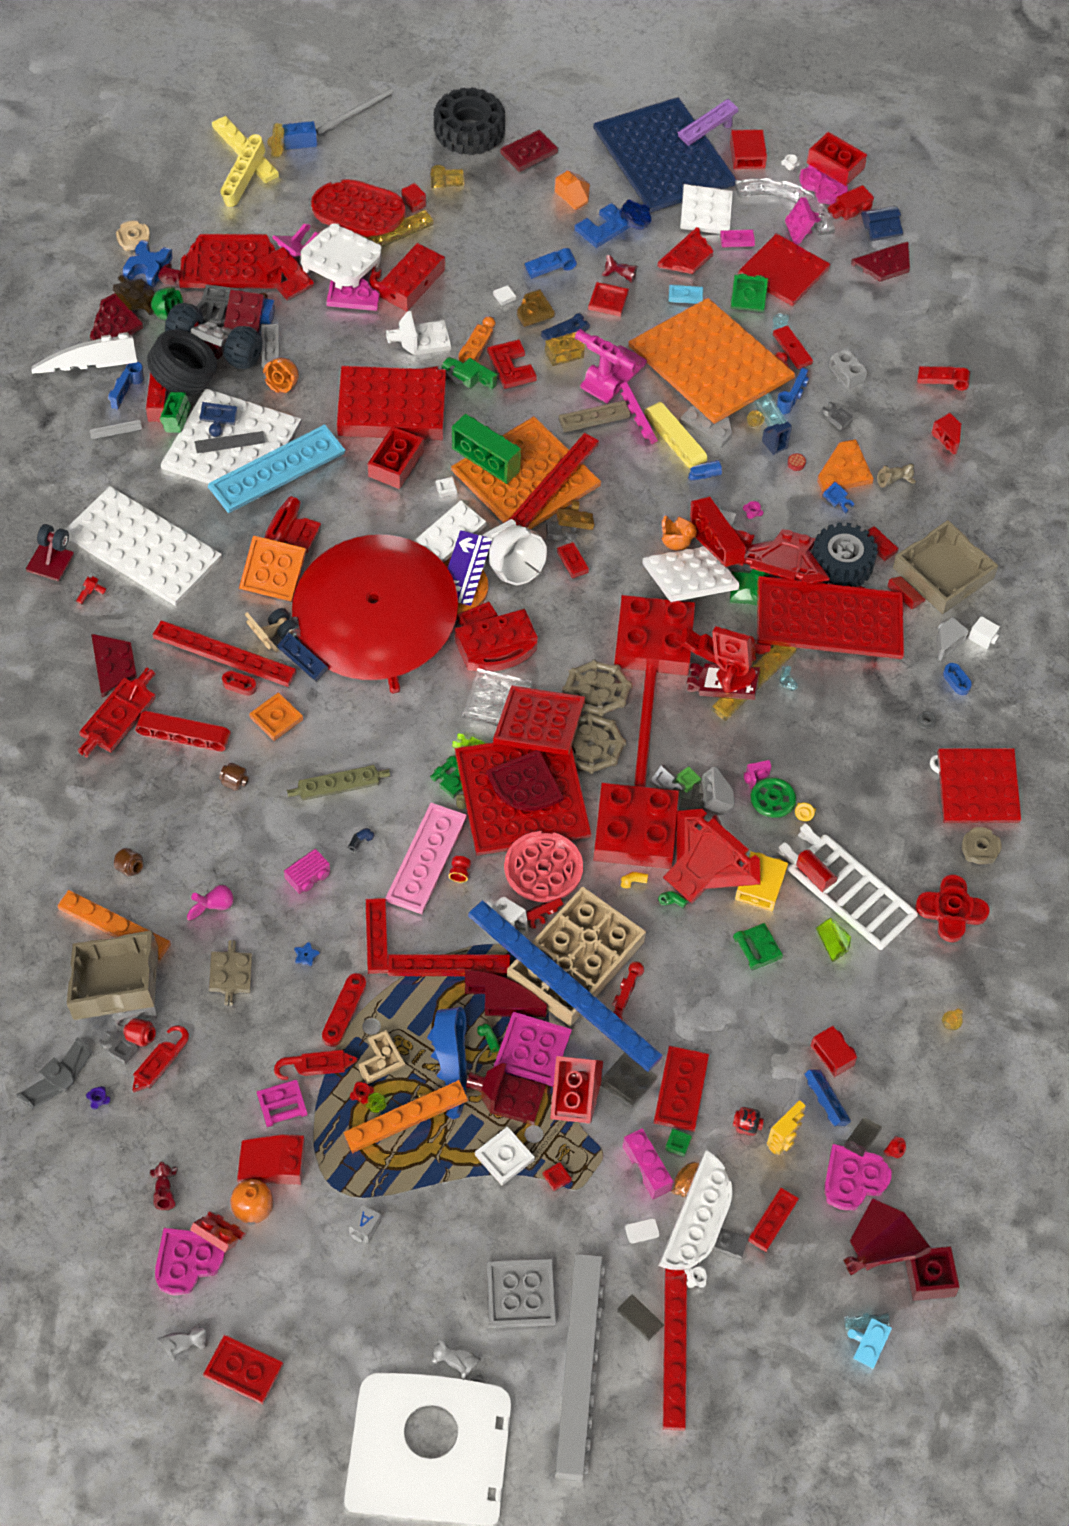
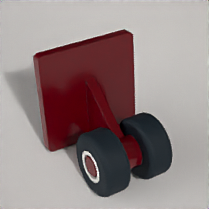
M43 524L37 535L39 546L28 563L26 571L60 581L74 556L73 551L65 549L69 541V532L62 528L54 532L52 525Z

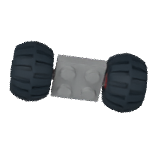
M189 303L175 305L167 316L165 331L183 330L218 346L225 345L224 357L230 365L237 369L251 368L259 359L263 340L261 335L252 327L239 326L231 330L229 328H220L214 322L204 324L202 312L196 306Z

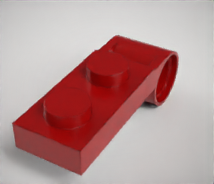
M919 366L917 380L918 384H953L956 390L964 391L969 387L970 371L963 367Z

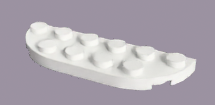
M705 1151L702 1155L660 1260L659 1266L672 1270L691 1268L704 1260L716 1243L730 1207L732 1184L724 1170V1165L708 1151Z

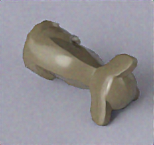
M910 463L902 466V468H889L887 465H884L883 469H880L877 474L879 486L885 488L901 478L915 484L916 481L913 479L914 464Z

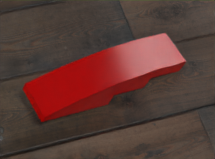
M688 627L682 629L680 645L694 654L717 664L714 657L713 638L708 634L700 636Z

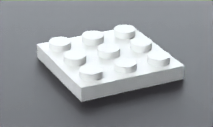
M684 184L680 229L694 230L698 227L701 232L720 234V231L730 230L732 191Z

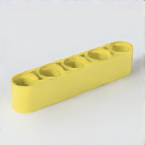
M254 134L248 138L220 192L223 201L228 207L237 205L265 153V146L260 135Z
M662 402L644 409V415L648 422L689 469L707 462L705 451Z

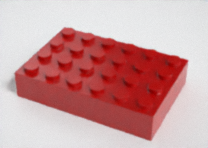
M341 366L337 415L338 436L385 438L393 426L424 438V440H443L446 370Z

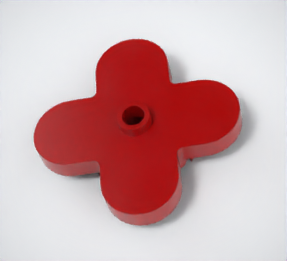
M958 875L944 877L938 893L924 892L918 896L915 904L916 911L920 916L938 921V934L947 942L961 940L966 930V924H983L990 913L989 906L984 900L970 897L967 894V884Z

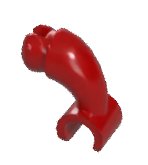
M375 266L372 268L369 283L374 290L379 291L380 282L377 279L381 278L382 270L380 269L376 272Z

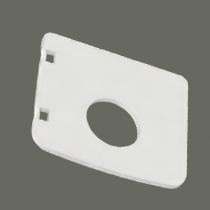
M374 1373L367 1376L361 1383L344 1498L345 1507L349 1511L477 1526L496 1525L500 1514L511 1400L508 1393L498 1386L441 1376L402 1373ZM429 1405L439 1406L449 1411L458 1426V1437L453 1448L444 1456L435 1459L422 1458L413 1453L404 1437L405 1425L410 1415L417 1409ZM496 1417L504 1418L503 1430L495 1429ZM488 1488L496 1489L495 1501H487Z

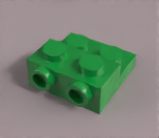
M746 274L734 275L730 309L764 313L768 278L763 276L751 277Z

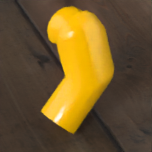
M630 872L621 877V887L629 889L631 882L647 884L648 874Z

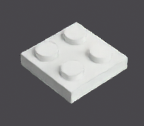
M508 1127L475 1151V1156L501 1185H504L535 1159Z

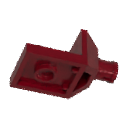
M501 1063L488 1070L486 1076L470 1072L466 1088L481 1092V1099L491 1114L534 1125L546 1085L506 1074V1063Z

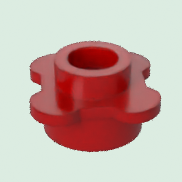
M356 1082L353 1092L350 1093V1098L366 1105L369 1103L370 1095L374 1093V1088L366 1083Z

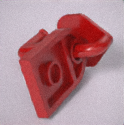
M715 626L712 631L714 657L717 665L720 667L716 677L723 691L729 693L749 687L756 677L755 670L751 668L752 661L757 659L755 656L754 637Z

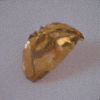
M688 1163L679 1171L675 1178L674 1189L671 1190L673 1194L686 1198L699 1163Z

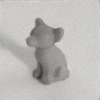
M198 1323L189 1333H170L157 1338L168 1358L173 1362L178 1353L188 1350L193 1345L198 1346L200 1349L205 1348L206 1329L200 1328L201 1325Z
M440 1338L438 1339L439 1343L434 1346V1356L431 1359L435 1364L446 1361L450 1367L460 1371L463 1380L481 1360L480 1357L465 1350H450L448 1345Z

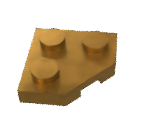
M541 289L524 295L521 306L517 310V316L525 327L555 317V312Z

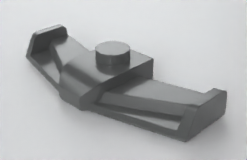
M79 1037L75 1039L76 1041L61 1063L56 1058H53L39 1071L40 1076L44 1078L43 1080L16 1094L17 1098L31 1110L59 1093L66 1091L74 1084L75 1078L93 1053L89 1046Z

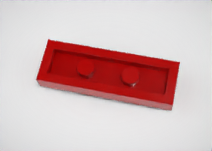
M780 1188L750 1235L748 1242L767 1252L798 1203L799 1198Z

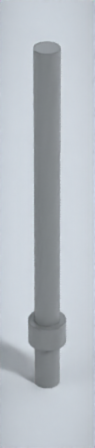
M392 88L383 91L337 118L324 122V125L316 129V134L320 135L327 130L334 129L339 123L392 95Z

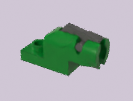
M448 357L442 364V370H446V377L450 378L455 384H463L468 388H472L480 382L492 390L497 386V374L471 358L462 363L452 357Z

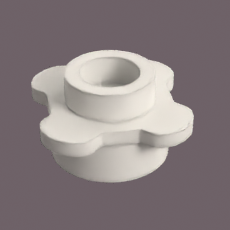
M788 154L785 156V160L781 161V164L785 165L788 170H794L796 166L800 165V161L796 155Z
M702 1266L685 1269L688 1279L686 1284L689 1288H694V1286L704 1287L706 1285L707 1274Z

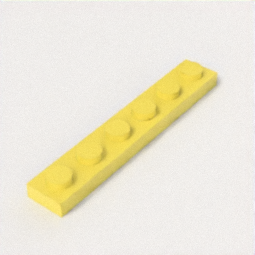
M226 116L213 121L212 127L240 155L248 139ZM263 156L255 173L266 184L278 178L279 173Z

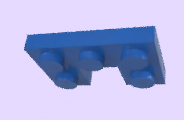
M610 203L599 210V215L607 222L597 227L586 218L575 225V231L595 248H598L632 227L633 220L613 203Z

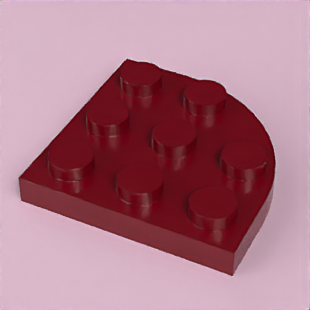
M538 750L486 770V775L497 796L504 803L515 809L537 811L563 801V796Z

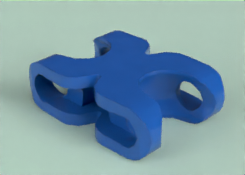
M141 240L135 248L137 256L128 258L123 267V275L126 279L132 280L137 275L145 274L147 285L155 287L160 280L158 278L159 271H161L164 265L172 261V249L163 247L159 252H150L149 242Z

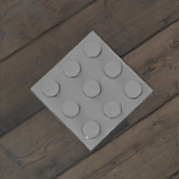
M552 1259L487 1262L489 1328L555 1326Z

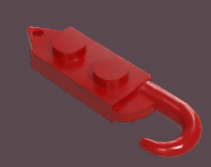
M175 1025L167 1030V1033L179 1031L182 1033V1037L176 1044L171 1042L158 1044L134 1072L133 1093L147 1087L151 1088L177 1058L176 1056L189 1040V1033L185 1027Z
M343 1050L306 1053L300 1056L281 1058L274 1066V1073L279 1079L288 1080V1076L280 1073L281 1067L285 1065H295L297 1073L303 1076L341 1073L356 1063L357 1058L344 1053Z

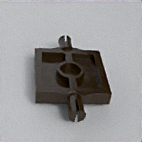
M120 275L118 281L121 283L113 285L112 290L130 311L143 309L148 315H153L151 302L155 292L142 278L128 281L124 275Z

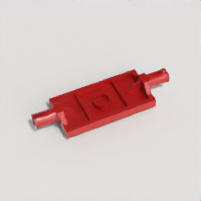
M146 667L142 674L132 681L124 678L83 726L79 734L86 741L78 748V752L82 756L88 757L96 746L112 753L139 720L141 712L146 711L154 702L156 696L146 686L156 675L152 669L149 670Z

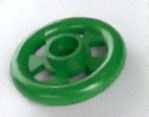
M773 777L762 779L751 790V803L755 810L763 816L769 818L784 817L796 805V793L793 787L782 779ZM774 785L781 787V791L773 788ZM763 787L767 789L764 795L759 792ZM783 796H788L789 801L783 802ZM764 800L767 806L763 807L760 801ZM773 807H781L780 810H773Z

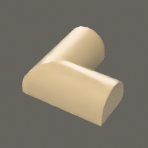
M387 1030L368 1038V1042L376 1056L358 1064L366 1084L405 1066V1062Z

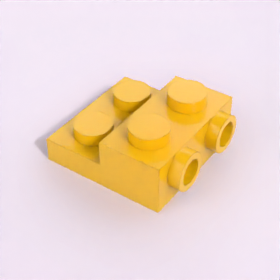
M800 1100L771 1128L767 1145L770 1151L776 1155H780L784 1150L786 1152L789 1151L795 1143L793 1140L797 1136L796 1131L801 1127V1120L805 1116L804 1110L806 1105Z

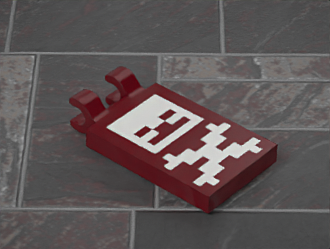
M691 663V675L687 678L686 682L688 685L687 691H698L699 696L755 700L761 674L760 667H751L755 670L756 677L749 687L726 693L716 677V673L720 668L717 664L705 663L704 667H701L699 664Z

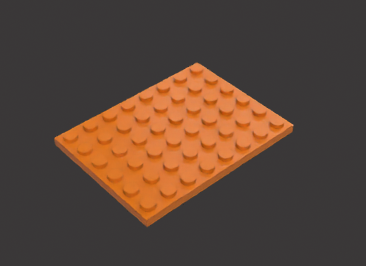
M709 298L702 300V302L693 305L628 341V346L635 353L646 359L647 363L714 424L795 377V373Z

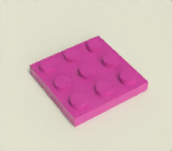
M513 1012L494 1067L501 1063H506L507 1073L553 1086L556 1056H564L572 1029Z

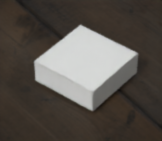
M508 285L493 291L494 297L501 306L516 300V295Z
M453 477L436 480V487L440 498L457 495Z

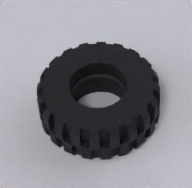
M474 87L454 89L450 93L443 95L434 108L435 136L444 147H447L452 152L454 151L461 155L483 154L485 151H490L494 146H497L504 137L505 109L495 95L488 93L484 89L480 90ZM463 120H475V121H477V122L467 123V122H462V121H463Z

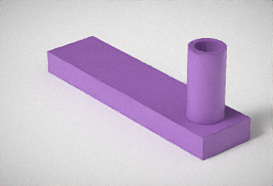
M727 99L679 131L678 137L689 146L722 123L725 128H731L733 125L732 116L738 113V107Z

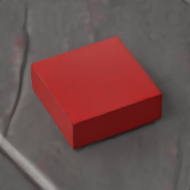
M561 1162L542 1172V1176L553 1192L572 1180Z

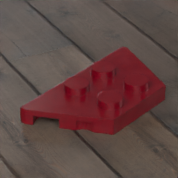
M906 241L853 258L851 265L854 267L858 265L863 268L864 273L871 275L879 282L909 273V243Z
M91 634L101 696L105 697L107 692L117 687L124 678L131 681L137 677L131 642Z

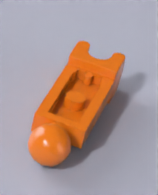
M487 316L483 319L482 325L477 324L465 346L459 352V361L464 363L469 358L476 362L479 361L481 353L493 335V328L495 326L493 317Z

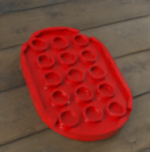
M342 179L341 182L334 184L329 182L321 186L311 199L312 212L321 223L327 225L338 224L340 227L364 237L393 232L402 224L406 216L405 205L398 194L358 180Z

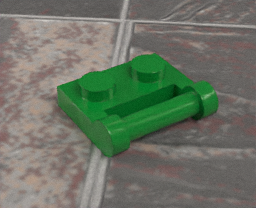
M765 923L745 931H738L733 935L734 941L738 942L749 961L748 965L751 970L771 964L783 957ZM749 938L760 959H756L746 939Z

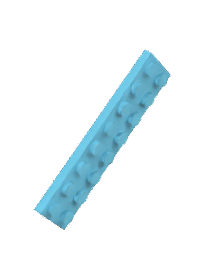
M323 425L208 483V488L229 514L343 455L345 449L327 426Z

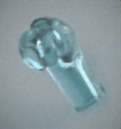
M783 666L779 682L786 689L794 691L797 688V682L790 676L791 667Z

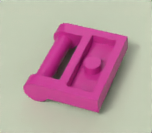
M297 1080L256 1091L267 1128L272 1127L274 1123L297 1116H308ZM295 1103L298 1105V1108L270 1116L269 1111Z

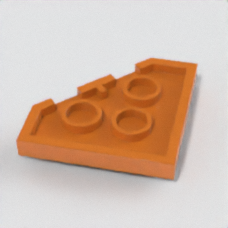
M856 439L839 442L817 478L822 493L834 482L843 489L872 484L874 480Z

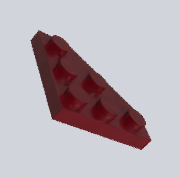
M114 293L100 301V308L94 320L90 340L101 339L105 335L117 337L120 333H129L131 335L143 329V323Z

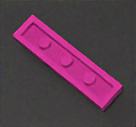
M628 383L621 384L623 389L621 394L625 402L629 400L630 404L627 406L632 414H636L634 419L638 427H643L641 433L645 440L649 438L651 444L657 442L658 440Z

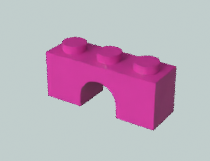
M643 1128L625 1136L622 1147L631 1163H636L640 1168L643 1184L651 1198L654 1200L670 1192L673 1180Z

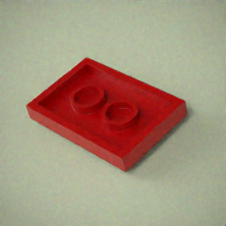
M224 1335L208 1363L203 1377L263 1405L284 1363Z

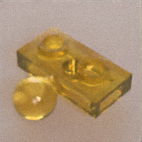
M281 123L273 124L272 136L267 140V144L271 148V158H279L283 153L281 138L284 137V128H282Z

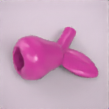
M221 884L214 887L205 896L193 893L191 899L198 903L189 910L187 920L190 921L199 917L206 908L222 911L229 909L233 904V894L230 888Z

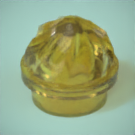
M755 410L748 414L747 423L750 427L758 428L764 423L762 412Z

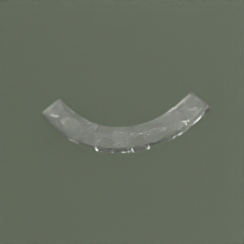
M768 178L735 181L738 197L773 195L797 203L801 197H806L811 210L818 213V217L821 218L820 222L814 223L818 236L835 233L834 224L826 207L814 199L815 196L802 187L786 181H782V183L773 182Z

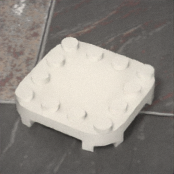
M331 224L330 227L324 229L301 251L303 271L309 273L312 270L334 281L335 287L342 289V286L353 285V288L359 286V280L374 266L379 267L381 258V246L340 227L338 224Z

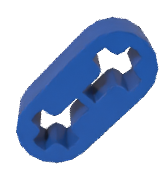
M948 663L943 671L945 680L958 695H967L972 686L971 680L958 664Z

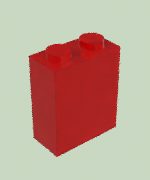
M763 129L731 130L730 148L733 169H765L767 153Z

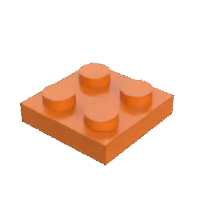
M279 692L249 713L250 718L273 741L303 721V715Z

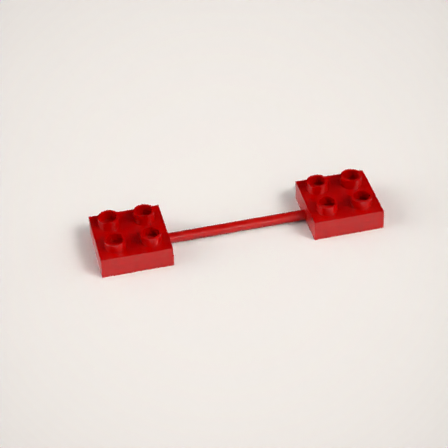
M621 596L614 665H619L621 669L645 671L634 786L601 783L593 861L671 869L679 791L646 787L656 672L688 676L691 651L681 646L680 643L682 629L688 627L693 630L694 602H670V600Z

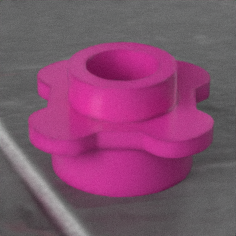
M751 501L743 506L748 519L763 515L761 505L756 501Z

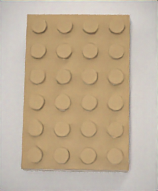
M582 886L532 943L593 996L597 997L644 944L646 931ZM518 959L507 969V979L533 992L547 1005L548 1011L570 1027L581 1015Z

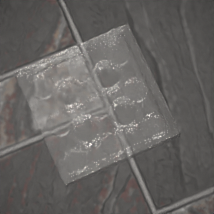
M477 669L462 718L497 726L511 685L531 688L532 681Z

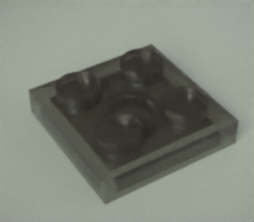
M624 1052L603 1076L600 1086L632 1109L657 1080V1075L651 1071L647 1072Z

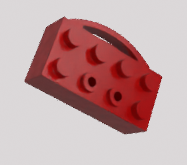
M525 608L455 628V643L469 671L493 672L508 669L524 662L537 651L538 636Z

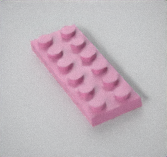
M430 803L387 893L386 902L423 914L467 820V815Z

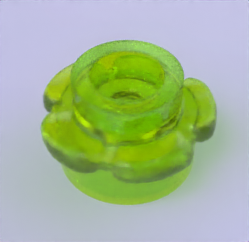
M373 1093L368 1097L366 1107L372 1113H379V1111H383L386 1108V1099L380 1093Z

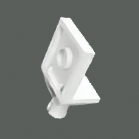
M407 311L399 322V328L386 330L388 344L401 342L402 347L413 355L451 350L444 320L414 325L411 311Z

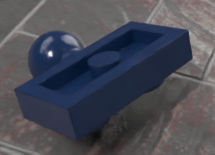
M202 402L199 419L200 421L213 422L209 426V434L213 437H219L223 432L220 424L235 425L238 408L237 406Z

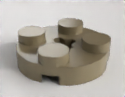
M975 827L964 835L961 848L968 862L984 865L992 864L996 861L1002 844L1000 838L996 837L992 830L985 827ZM982 843L986 848L981 849L977 845Z

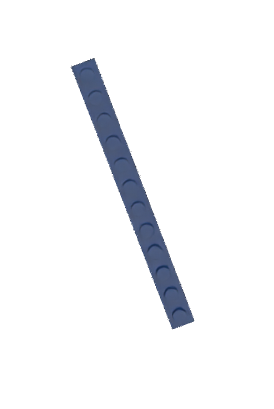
M482 900L468 913L469 918L647 1072L662 1059L663 1055L487 903Z

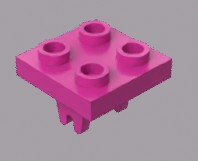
M801 197L785 219L792 241L798 245L806 234L813 232L811 227L814 223L821 220L818 217L819 214L811 210L806 197Z

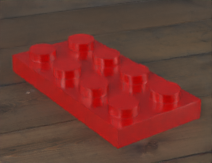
M674 1046L668 1047L653 1124L691 1132L695 1131L709 1054Z

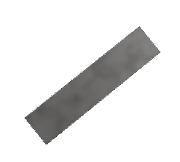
M263 431L199 440L195 441L197 453L263 444L265 439Z

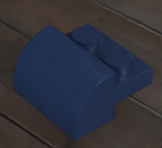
M897 206L867 210L861 213L864 227L868 229L871 241L903 235L900 222L901 213Z

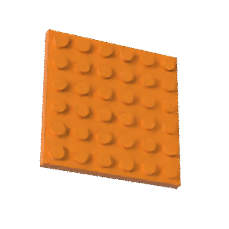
M534 416L502 435L505 439L521 448L520 472L508 484L467 458L451 466V471L503 523L513 515L569 451ZM582 464L527 528L531 530L557 513L558 508L564 509L572 504V499L579 500L601 486V481Z

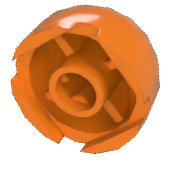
M283 357L271 360L265 365L263 374L265 373L266 384L277 393L280 391L284 393L290 391L297 384L299 378V371L294 362Z
M244 1180L237 1184L232 1191L230 1199L231 1209L235 1217L241 1222L259 1223L272 1212V1192L260 1180Z

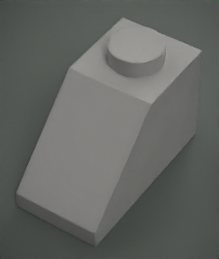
M953 617L947 622L943 621L938 627L937 649L940 661L965 642L969 631Z
M712 767L702 775L704 808L724 814L734 807L733 788L716 767Z

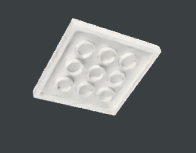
M704 546L643 558L644 567L670 602L739 589V582L728 568Z

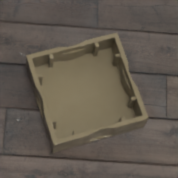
M947 520L929 532L925 538L914 542L898 553L895 557L893 569L943 615L995 578L998 565L981 549L974 546L959 529Z
M152 930L127 934L112 939H98L72 944L71 977L68 983L66 1004L73 1020L155 1007L158 945Z

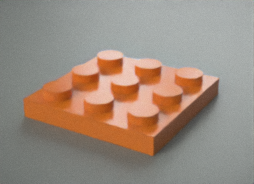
M253 536L239 589L293 602L307 549Z

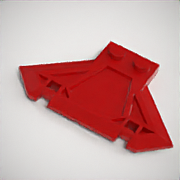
M782 529L773 541L745 546V561L738 563L741 566L748 564L751 569L792 581L799 579L801 583L806 585L829 580L825 571L810 552L816 538L792 532L791 530Z
M703 809L677 811V863L663 876V879L691 904L706 889L761 885L760 858L756 855L749 858L746 855L749 849L715 819L705 820L704 818L707 813ZM698 825L702 826L700 830L696 828ZM740 861L744 863L742 867L738 865Z

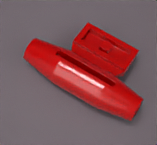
M290 496L277 510L265 532L264 538L306 548V553L308 554L321 529V523L307 518L297 519L301 502L296 497Z

